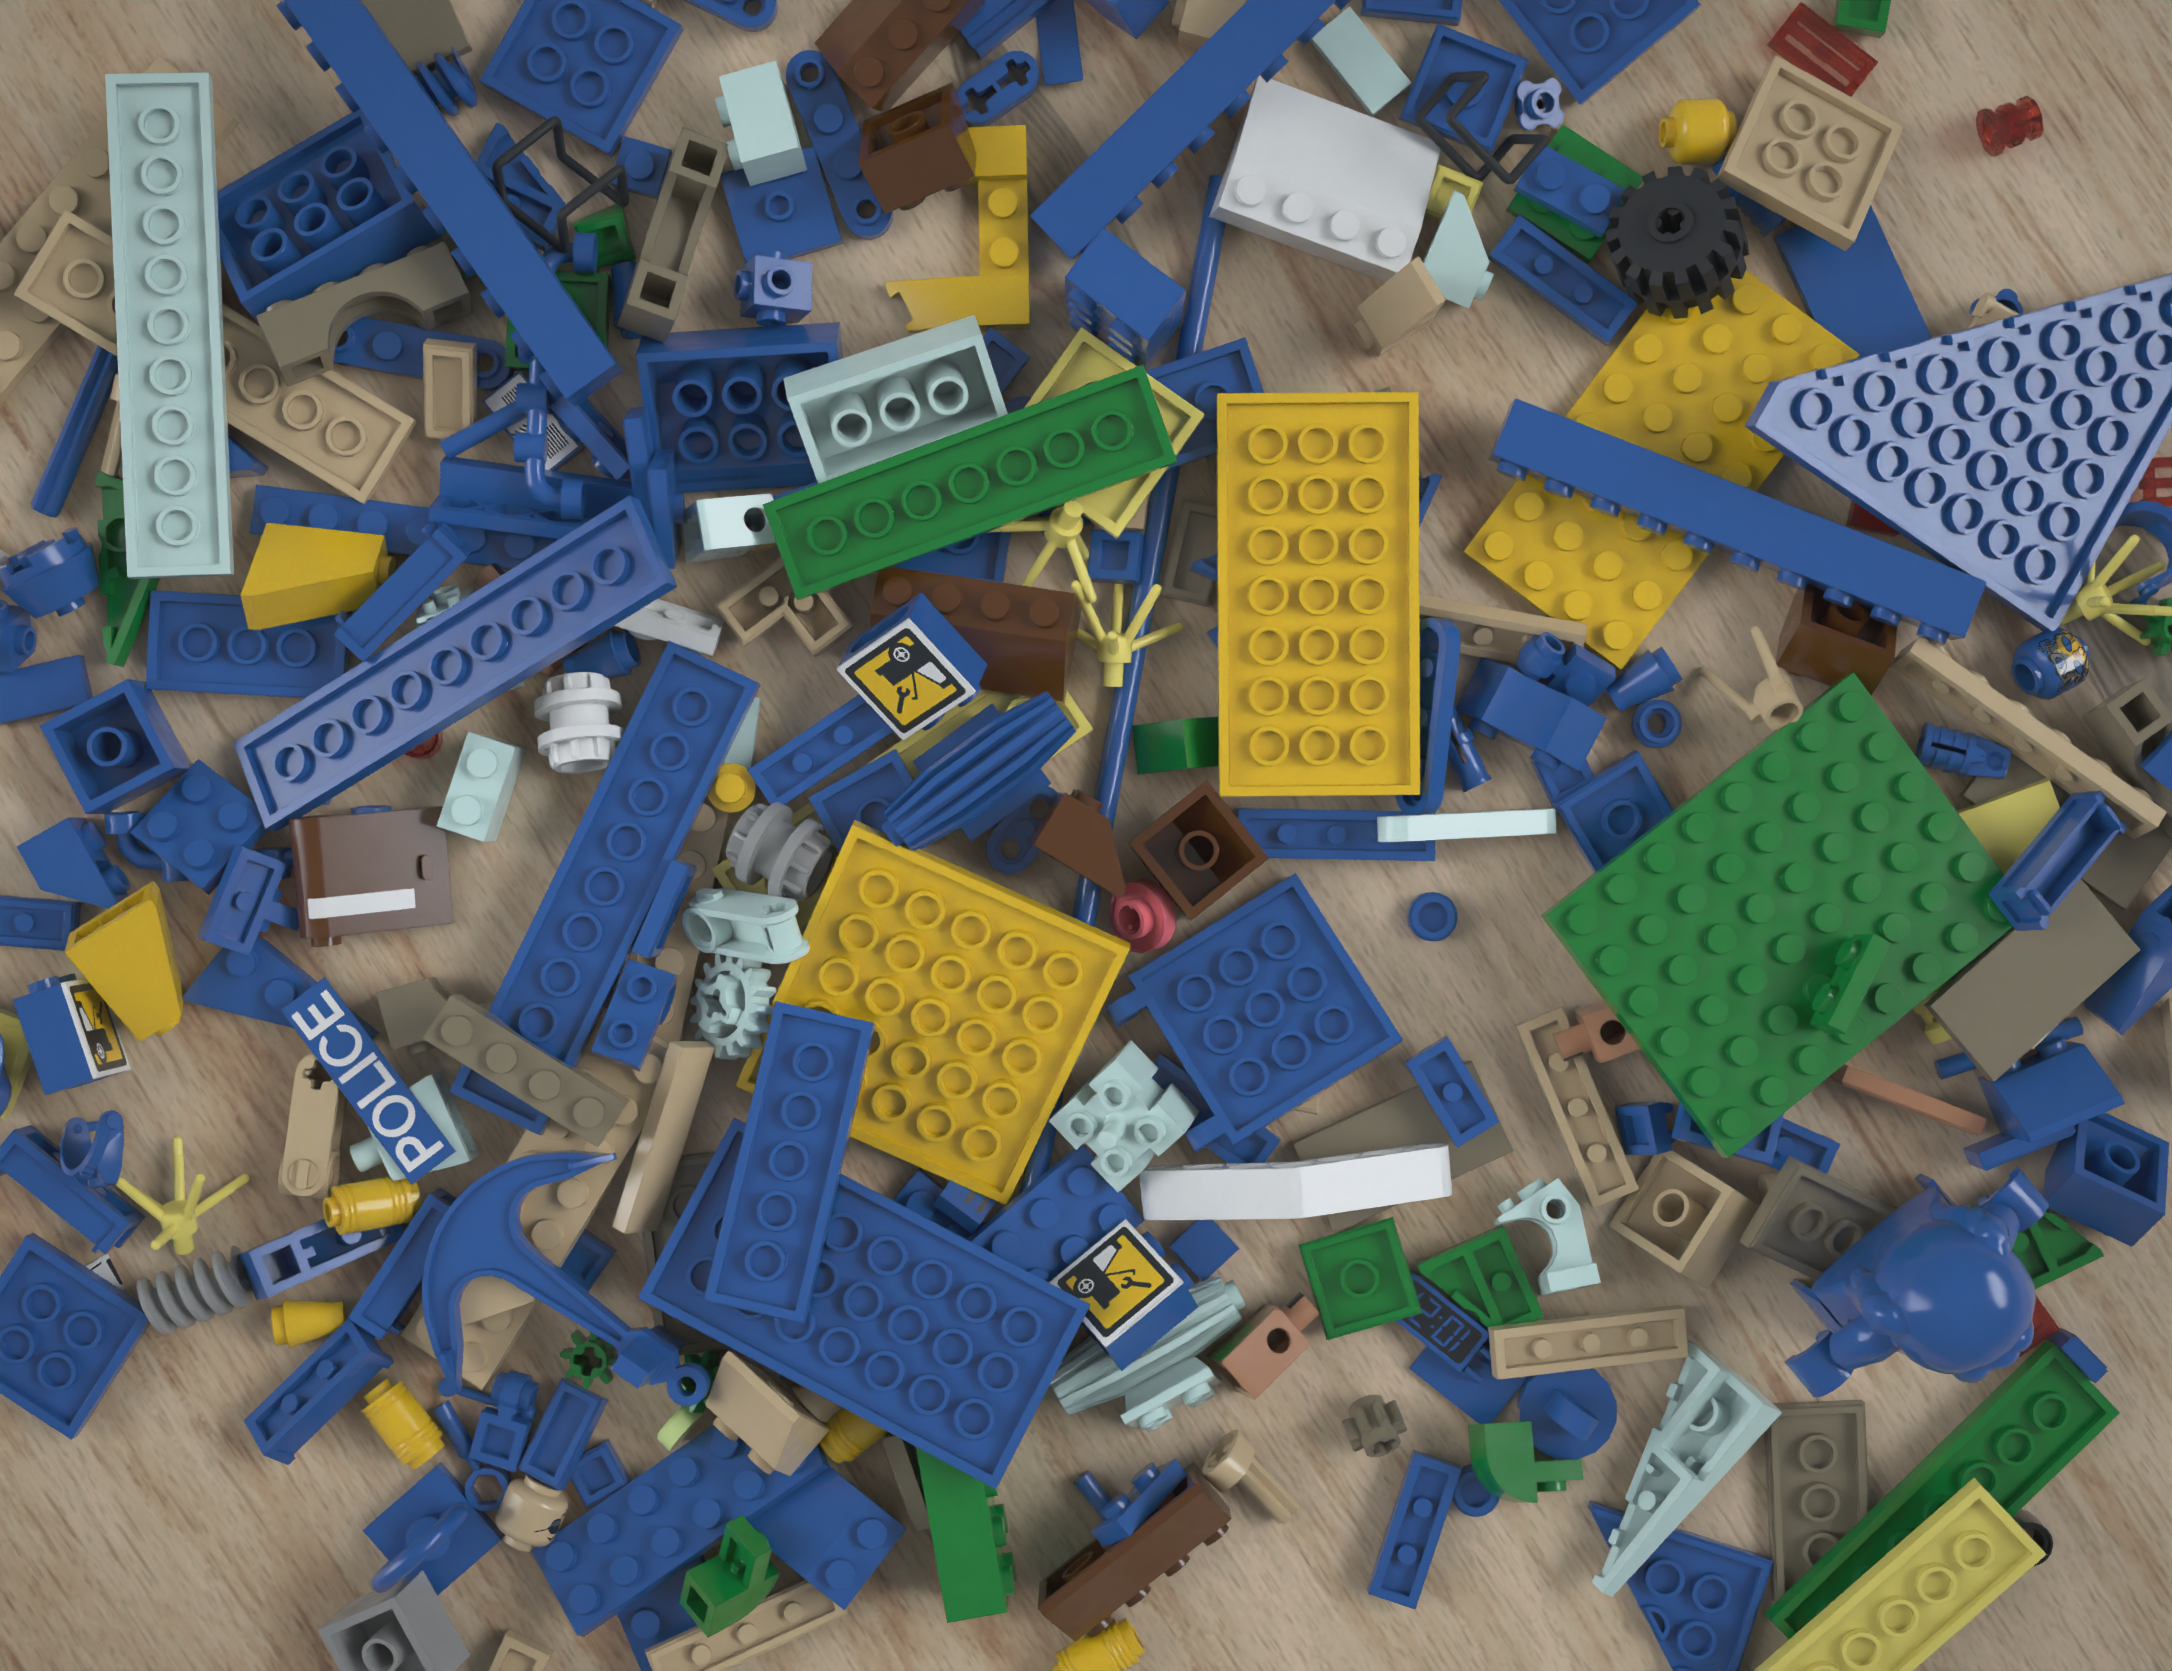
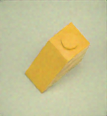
M266 523L240 595L248 629L261 630L339 614L341 611L357 610L396 571L395 558L388 556L385 535Z
M152 881L69 933L65 949L67 957L139 1042L152 1034L161 1036L173 1029L181 1019L184 1002L182 998L184 995L160 888Z

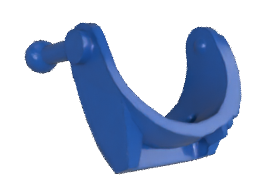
M2139 501L2126 505L2115 527L2135 526L2143 528L2156 536L2166 549L2169 560L2167 570L2141 583L2136 588L2139 594L2138 598L2130 602V604L2147 605L2146 602L2150 596L2155 595L2160 588L2172 583V508L2156 502Z
M115 1110L106 1111L100 1116L98 1121L86 1122L80 1117H75L66 1122L60 1144V1164L63 1172L71 1176L78 1187L99 1188L117 1184L122 1167L124 1148V1125L119 1112ZM96 1131L93 1143H91L89 1132Z

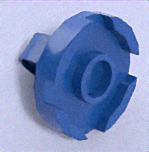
M1594 1368L1529 1376L1523 1383L1517 1397L1519 1421H1531L1533 1445L1540 1452L1556 1459L1575 1460L1595 1453L1609 1440L1617 1422V1401L1610 1384Z

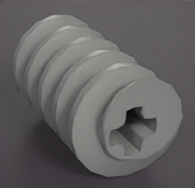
M232 1246L230 1262H227L220 1251L214 1252L211 1258L213 1267L209 1269L201 1257L193 1260L194 1275H191L183 1264L178 1265L174 1269V1282H172L165 1271H161L156 1274L155 1289L147 1278L139 1279L137 1281L138 1298L151 1325L160 1334L167 1336L176 1332L178 1327L186 1329L195 1325L197 1320L206 1322L212 1319L215 1313L222 1316L232 1312L234 1306L240 1309L249 1306L253 1300V1292L237 1256L243 1252L238 1247Z

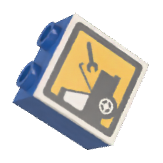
M921 592L852 640L836 670L902 740H905L921 728L924 731L932 728L948 710L956 705L963 707L971 702L981 691L982 687L979 683L988 664Z
M75 973L59 978L58 976H53L27 985L30 994L13 999L45 1095L80 1087L131 1069L111 1009L87 979L77 980Z
M1126 1219L1049 1282L1091 1304L1081 1325L1121 1371L1199 1307L1188 1290L1194 1285L1189 1275L1176 1261L1169 1266L1162 1259L1166 1253L1157 1240L1148 1231L1140 1235Z

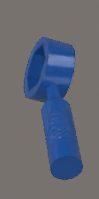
M447 1400L434 1408L432 1412L441 1428H443L451 1445L454 1446L453 1448L458 1457L466 1460L473 1470L465 1484L467 1501L473 1508L479 1511L491 1512L499 1508L507 1487L512 1481L510 1474L505 1469L490 1464L481 1466L479 1461L469 1458L473 1440L469 1437L450 1401ZM479 1475L496 1476L504 1489L498 1500L483 1501L474 1487Z

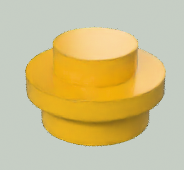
M735 763L723 764L708 793L710 802L717 809L723 812L736 813L743 811L751 805L756 796L757 785L746 767Z

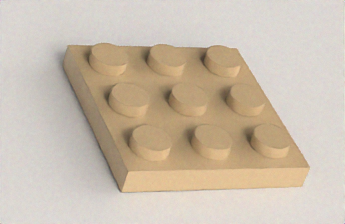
M1775 55L1762 75L1716 179L1719 178L1728 187L1846 251L1858 236L1904 126Z

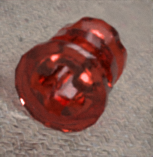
M2027 95L2017 99L2015 105L2010 102L1999 105L1995 112L1990 108H1983L1978 111L1976 117V127L1981 144L1985 151L1993 157L2001 155L2005 146L2014 148L2023 144L2022 142H2024L2025 138L2030 141L2040 138L2044 131L2040 108L2036 101Z

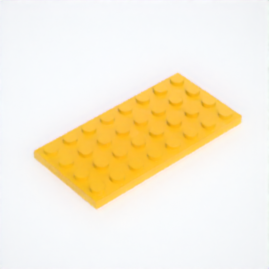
M1746 270L1743 279L1731 278L1735 291L1726 300L1719 295L1711 299L1714 309L1703 314L1700 313L1699 307L1696 306L1688 309V318L1674 319L1670 308H1666L1661 317L1649 313L1646 308L1565 415V418L1750 490L1757 491L1784 455L1780 450L1745 427L1769 382L1856 359L1860 354ZM1526 475L1524 481L1516 480L1463 550L1462 554L1544 616L1586 624L1584 646L1614 666L1616 670H1622L1709 554L1684 545L1683 540L1685 536L1668 529L1665 535L1662 536L1636 526L1638 518L1620 511L1618 517H1612L1595 511L1589 507L1592 500L1573 493L1571 499L1551 494L1543 489L1545 482Z
M1419 392L1217 393L1219 796L1420 795Z

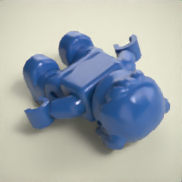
M2019 1167L2009 1174L2010 1178L1990 1197L1987 1194L1978 1199L1977 1204L1980 1208L1966 1205L1957 1206L1933 1179L1919 1174L1915 1179L1925 1191L1896 1209L1851 1246L1821 1274L1813 1284L1812 1289L1796 1279L1789 1283L1828 1329L1819 1332L1815 1338L1817 1341L1800 1354L1792 1355L1785 1361V1364L1813 1397L1819 1398L1829 1394L1841 1386L1851 1376L1854 1369L1882 1362L1895 1352L1906 1355L1910 1360L1926 1369L1943 1374H1952L1960 1381L1973 1383L1985 1379L1991 1370L2011 1366L2018 1359L2020 1352L2026 1350L2031 1345L2034 1336L2032 1317L2036 1303L2035 1287L2024 1264L2012 1249L2018 1233L2036 1223L2047 1211L2049 1203Z

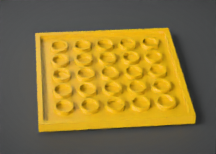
M854 820L802 937L808 940L810 950L803 957L790 962L772 1006H775V1001L874 1023V1034L850 1137L1007 1205L1130 950V943L921 849L911 850L907 844L896 847L886 833ZM772 1015L767 1016L766 1021L769 1023V1025L771 1022ZM761 1032L762 1047L760 1049L752 1048L750 1057L747 1059L735 1085L752 1094L754 1093L768 1033Z

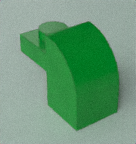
M1531 1421L1468 1425L1470 1458L1474 1473L1487 1491L1502 1500L1515 1503H1538L1537 1492L1566 1491V1481L1583 1480L1582 1459L1535 1461Z
M743 1515L726 1523L719 1555L686 1571L679 1603L707 1638L735 1624L752 1612L770 1593L780 1574L770 1561L772 1549L767 1538L761 1531L755 1530Z

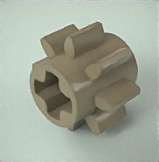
M1368 1395L1356 1400L1349 1407L1351 1418L1342 1421L1353 1451L1356 1452L1364 1448L1366 1455L1369 1457H1381L1393 1452L1401 1443L1398 1434L1407 1431L1396 1401L1392 1400L1385 1404L1383 1397L1380 1395Z

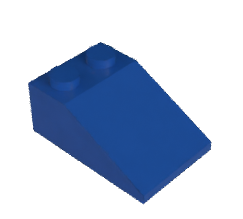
M831 1466L749 1522L755 1530H759L765 1535L774 1554L843 1610L846 1609L907 1529L899 1520Z

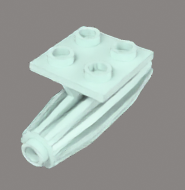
M1216 1276L1194 1284L1188 1290L1199 1307L1123 1371L1117 1367L1091 1336L1064 1356L1051 1382V1386L1068 1415L1125 1396L1126 1412L1120 1415L1124 1424L1135 1429H1146L1147 1432H1150L1171 1421L1173 1416L1170 1411L1178 1406L1185 1404V1406L1189 1405L1190 1408H1194L1217 1395L1213 1387L1223 1382L1216 1371L1196 1358V1356L1243 1320L1239 1310L1247 1305L1234 1281L1231 1280L1224 1284L1220 1276Z

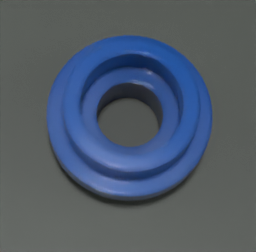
M1652 699L1638 706L1632 716L1631 727L1634 736L1641 744L1650 748H1663L1672 744L1678 738L1682 728V719L1678 709L1672 703L1663 699ZM1653 714L1659 715L1664 722V727L1659 733H1653L1648 728V719Z

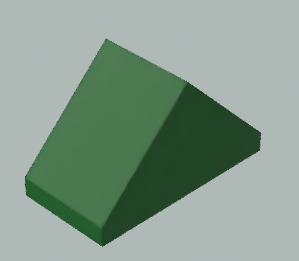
M1218 716L1177 719L1132 726L1137 775L1219 766Z

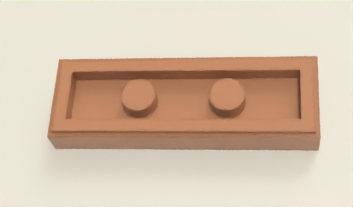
M1846 1064L1830 1075L1833 1082L1976 1136L1978 1134L1982 1135L1987 1122L1985 1117Z

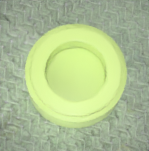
M682 1406L659 1431L657 1440L669 1451H672L692 1431L704 1414L702 1412L691 1413L689 1412V1406Z

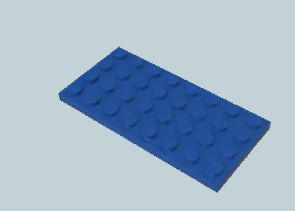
M733 1118L638 1298L997 1489L1091 1304L843 1174H840L805 1323L705 1301L704 1296L746 1123Z

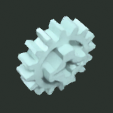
M715 954V963L706 962L703 965L706 977L704 979H695L694 983L698 990L696 996L690 998V1003L697 1006V1013L693 1014L690 1018V1023L699 1024V1029L694 1038L696 1041H704L714 1046L713 1054H715V1058L731 1060L749 1058L751 1048L760 1049L762 1047L760 1034L761 1032L768 1033L770 1025L766 1021L767 1016L772 1015L774 1006L769 1005V998L776 993V987H769L766 984L771 976V971L769 969H761L762 962Z

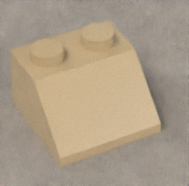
M1673 1150L1653 1155L1636 1182L1639 1190L1628 1194L1608 1226L1680 1274L1708 1290L1760 1205Z
M730 1350L722 1358L705 1404L718 1416L713 1422L714 1426L733 1442H736L740 1437L752 1448L747 1456L765 1473L770 1475L776 1470L791 1476L827 1434L829 1429L761 1366Z

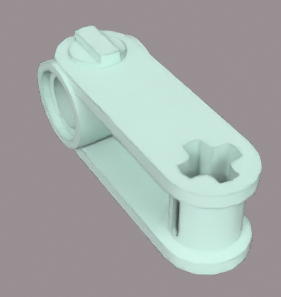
M704 887L696 892L697 896L689 902L690 908L686 909L683 913L682 923L688 939L699 951L704 953H715L770 964H782L797 960L806 955L810 950L808 940L801 937L795 916L799 911L797 902L791 898L734 890L729 887L719 889Z

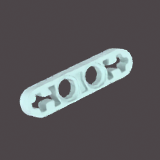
M1556 808L1377 817L1378 842L1557 833Z

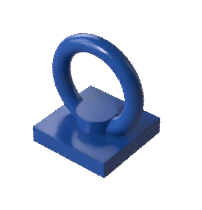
M440 1462L363 1530L389 1560L372 1577L371 1587L374 1591L383 1593L403 1578L423 1570L438 1596L501 1541L505 1534L500 1531L484 1511H479L471 1506L467 1501L464 1487Z

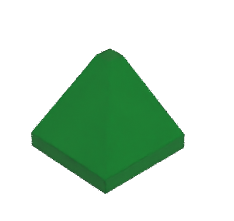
M614 204L574 222L576 232L597 234V268L636 259L624 207Z

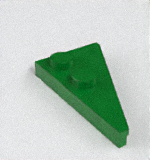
M98 471L95 478L96 487L102 489L103 520H97L98 537L102 543L101 553L99 554L101 595L107 597L108 626H102L103 646L107 653L106 662L124 667L150 605L151 590H156L160 578L130 579L127 577L123 481Z

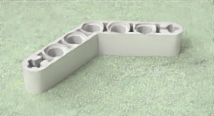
M1444 1143L1418 1144L1296 1162L1156 1165L1146 1167L1139 1174L1143 1219L1145 1220L1298 1219L1442 1198L1453 1194L1448 1144Z

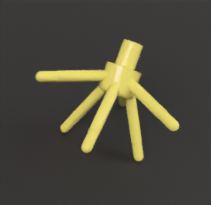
M1073 500L1065 503L1064 506L1057 507L1049 516H1032L989 531H1044V536L1048 542L1021 585L1032 587L1055 549L1068 548L1088 602H1096L1097 596L1087 571L1090 553L1080 534L1083 528V519L1081 517L1083 507L1078 501Z
M2138 535L2130 536L2096 578L2094 562L2084 580V586L2080 587L2061 624L2064 625L2082 616H2085L2088 621L2102 617L2142 645H2150L2151 639H2140L2139 635L2143 632L2117 614L2172 616V607L2114 603L2111 596L2162 571L2165 568V563L2158 561L2106 587L2105 583L2140 541Z
M1075 580L1071 584L1094 634L1092 636L1078 628L1076 639L1096 649L1097 661L1104 662L1103 686L1122 687L1124 663L1131 662L1133 651L1183 630V624L1176 622L1134 640L1161 592V586L1158 584L1153 585L1125 634L1121 633L1124 584L1114 583L1111 631L1109 633L1104 632L1091 603L1086 598L1080 581Z
M175 1136L173 1138V1201L161 1205L122 1177L118 1178L116 1186L160 1221L163 1232L151 1242L150 1247L152 1250L160 1249L166 1242L172 1239L176 1254L187 1255L195 1250L192 1234L198 1229L197 1217L250 1180V1176L248 1174L240 1175L197 1205L205 1182V1176L197 1174L188 1198L185 1200L183 1139L180 1136Z

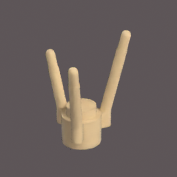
M1754 626L1751 629V634L1769 678L1764 679L1756 686L1753 703L1707 667H1700L1698 672L1713 687L1747 714L1752 724L1756 725L1764 721L1769 728L1780 730L1791 722H1797L1804 708L1796 695L1789 671L1777 667L1761 629L1758 626Z

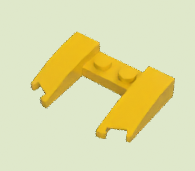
M1026 125L968 128L976 152L975 176L966 185L978 184L980 275L886 282V291L890 299L901 295L913 318L912 321L905 325L908 333L923 332L971 315H975L980 331H987L990 326L996 331L1031 330Z

